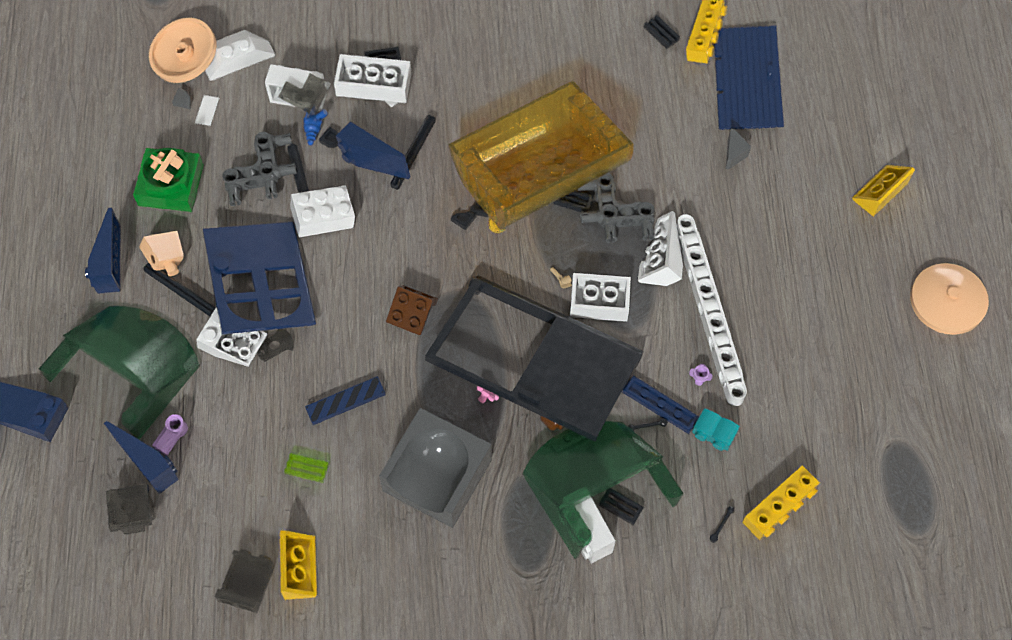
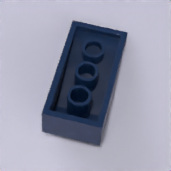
M351 121L336 135L338 147L342 152V158L345 162L352 163L357 167L405 179L411 177L404 154Z
M112 207L107 209L88 259V267H85L86 278H89L91 287L95 288L97 294L120 292L121 225Z
M0 382V424L51 442L69 409L63 399L47 393Z
M104 422L111 435L158 494L179 480L175 474L178 471L167 455L163 457L159 451L112 423Z

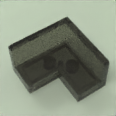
M309 73L302 89L286 81L278 98L309 114L316 115L331 83Z

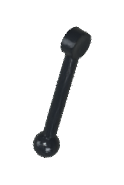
M662 418L658 422L640 425L630 424L627 429L633 432L635 429L658 425L665 427L668 421Z
M733 506L727 508V513L716 532L710 536L712 543L717 542L720 531L729 516L735 512Z

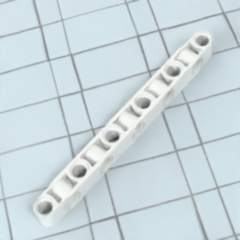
M683 214L677 221L681 254L726 400L732 406H739L743 403L747 393L741 366L700 234L697 231L693 217ZM711 323H716L719 326L715 327ZM722 357H726L730 361H724ZM733 392H737V393H739L741 396H740V397H736V396H734L732 393H733Z

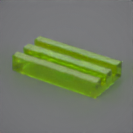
M290 453L284 473L323 483L329 463ZM293 461H298V462H303V463H307V464H311V465L323 467V469L317 468V467H313V466H309V465H305V464L296 463V462H293ZM291 467L320 473L321 476L292 470Z

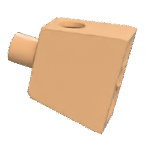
M172 231L144 236L139 248L152 268L156 271L166 269L168 276L178 274L179 270L177 267L183 259L178 232Z

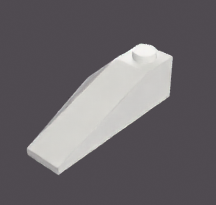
M673 211L657 219L653 230L654 239L651 245L646 248L647 256L645 261H641L639 266L638 281L640 283L668 286L682 279L683 262L676 216Z

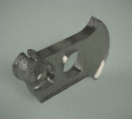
M278 329L274 335L264 340L257 352L258 357L266 362L285 350L293 351L294 342L291 334L285 329ZM273 341L280 343V346L275 350L269 348L270 343Z

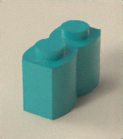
M704 408L692 433L695 434L698 440L709 441L716 449L728 451L740 426Z

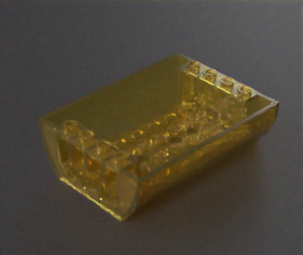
M574 81L448 144L454 165L463 185L500 230L628 163L633 156L634 150L630 139ZM528 178H531V179H532V180L529 181V182H528V181H524L525 179H528Z

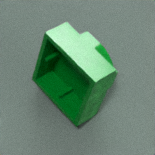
M146 148L133 193L137 205L192 212L204 167L200 154L185 152L184 149ZM171 150L177 152L176 155L184 161L179 169L169 164L166 171L174 175L169 184L161 180L157 181L153 177L161 165L158 164L155 170L150 166L154 160L150 156L154 155L157 157L161 151L165 154L161 160L164 162Z

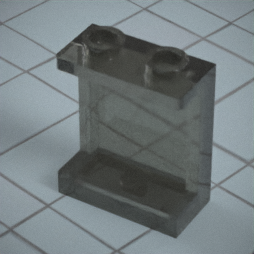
M245 549L233 550L231 565L222 588L217 589L215 598L218 602L258 613L275 566L271 558L265 555L257 557L251 555L252 553Z

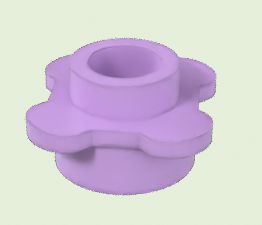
M700 364L689 372V375L695 379V384L698 386L712 379V374L709 373V369L705 364Z

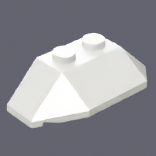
M243 30L216 41L215 56L205 72L209 80L212 81L275 56V53L268 40Z

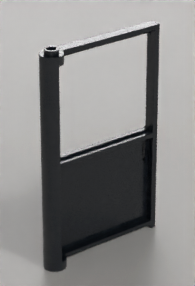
M477 275L476 278L473 277L471 279L467 292L426 353L425 361L596 442L603 425L634 368H637L644 351ZM480 292L552 325L513 391H509L436 356L475 294L479 295Z

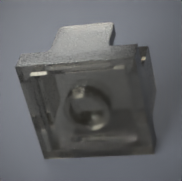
M148 484L106 491L110 532L121 530L125 535L144 532L145 526L152 525V520L155 519L154 504L149 494Z

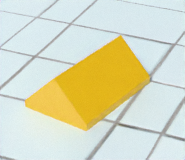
M886 165L852 199L874 217L909 183L915 169L914 167Z
M285 530L280 531L281 594L285 600L317 597L315 536Z

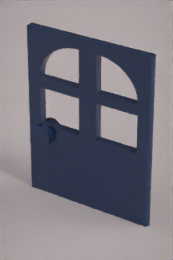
M294 222L203 229L221 335L316 325ZM294 269L298 288L269 290L265 271ZM251 272L255 292L225 294L222 277H225L227 274ZM300 297V305L295 312L287 317L275 320L271 300ZM257 301L260 321L246 320L237 316L230 310L227 304Z

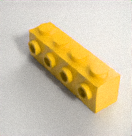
M702 0L686 48L687 61L708 64L709 58L713 56V45L718 41V30L722 29V18L727 13V6H725L724 0Z
M802 465L748 513L742 523L759 540L764 536L768 538L776 530L774 527L778 523L782 525L789 519L790 516L788 514L792 510L797 512L804 505L802 502L807 497L811 499L818 492L816 488L820 482Z

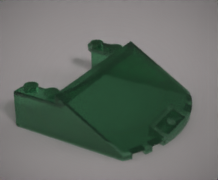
M109 306L63 335L65 339L38 369L47 381L52 382L80 349L142 390L140 395L136 397L135 401L122 414L121 418L123 426L129 430L133 437L140 440L199 368L200 364L185 336L165 319L139 308Z
M616 421L605 422L596 442L570 429L555 435L535 452L522 473L574 559L580 556L583 548L588 546L592 540L591 530L587 527L575 507L579 503L646 469L672 507H675L684 495L663 463V456L626 424Z

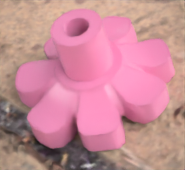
M477 386V390L481 392L478 398L481 403H485L487 399L492 402L499 399L498 395Z

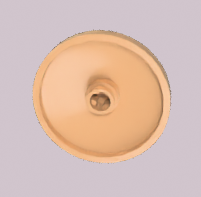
M183 18L173 21L155 36L149 50L150 65L154 72L165 81L182 83L192 80L203 73L211 64L216 53V37L210 27L199 19Z
M942 263L926 268L917 276L910 293L911 305L917 317L929 328L944 334L956 335L971 331L980 324L988 310V294L981 280L970 270L955 264Z

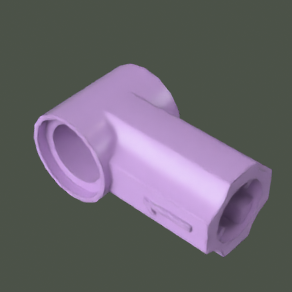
M177 414L167 418L166 426L152 445L153 448L164 455H168L178 439L188 431L186 422ZM176 423H181L177 429H173Z

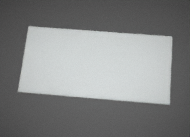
M203 96L195 121L196 124L211 126L219 97Z

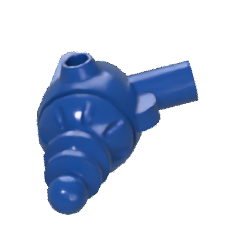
M309 108L306 110L303 127L306 132L307 143L310 146L313 145L317 134L322 129V119L328 115L324 109L318 114L311 112Z

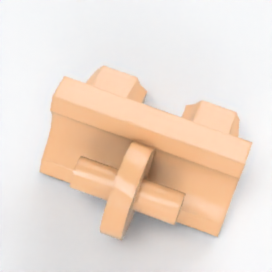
M171 150L164 162L161 160L165 154L161 151L157 157L154 155L150 156L154 160L150 166L155 170L158 164L161 165L154 175V179L157 181L161 180L167 184L170 183L174 175L166 171L167 167L170 164L179 169L184 162L176 155L177 152Z

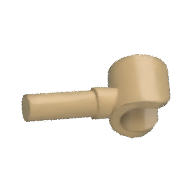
M554 267L550 269L559 280L561 288L565 289L572 286V280L569 275L562 277Z

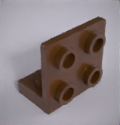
M405 285L398 286L386 322L421 335L432 306H436L438 298Z

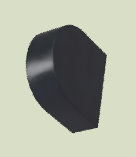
M329 127L319 138V143L328 148H336L338 146L336 135L339 132Z

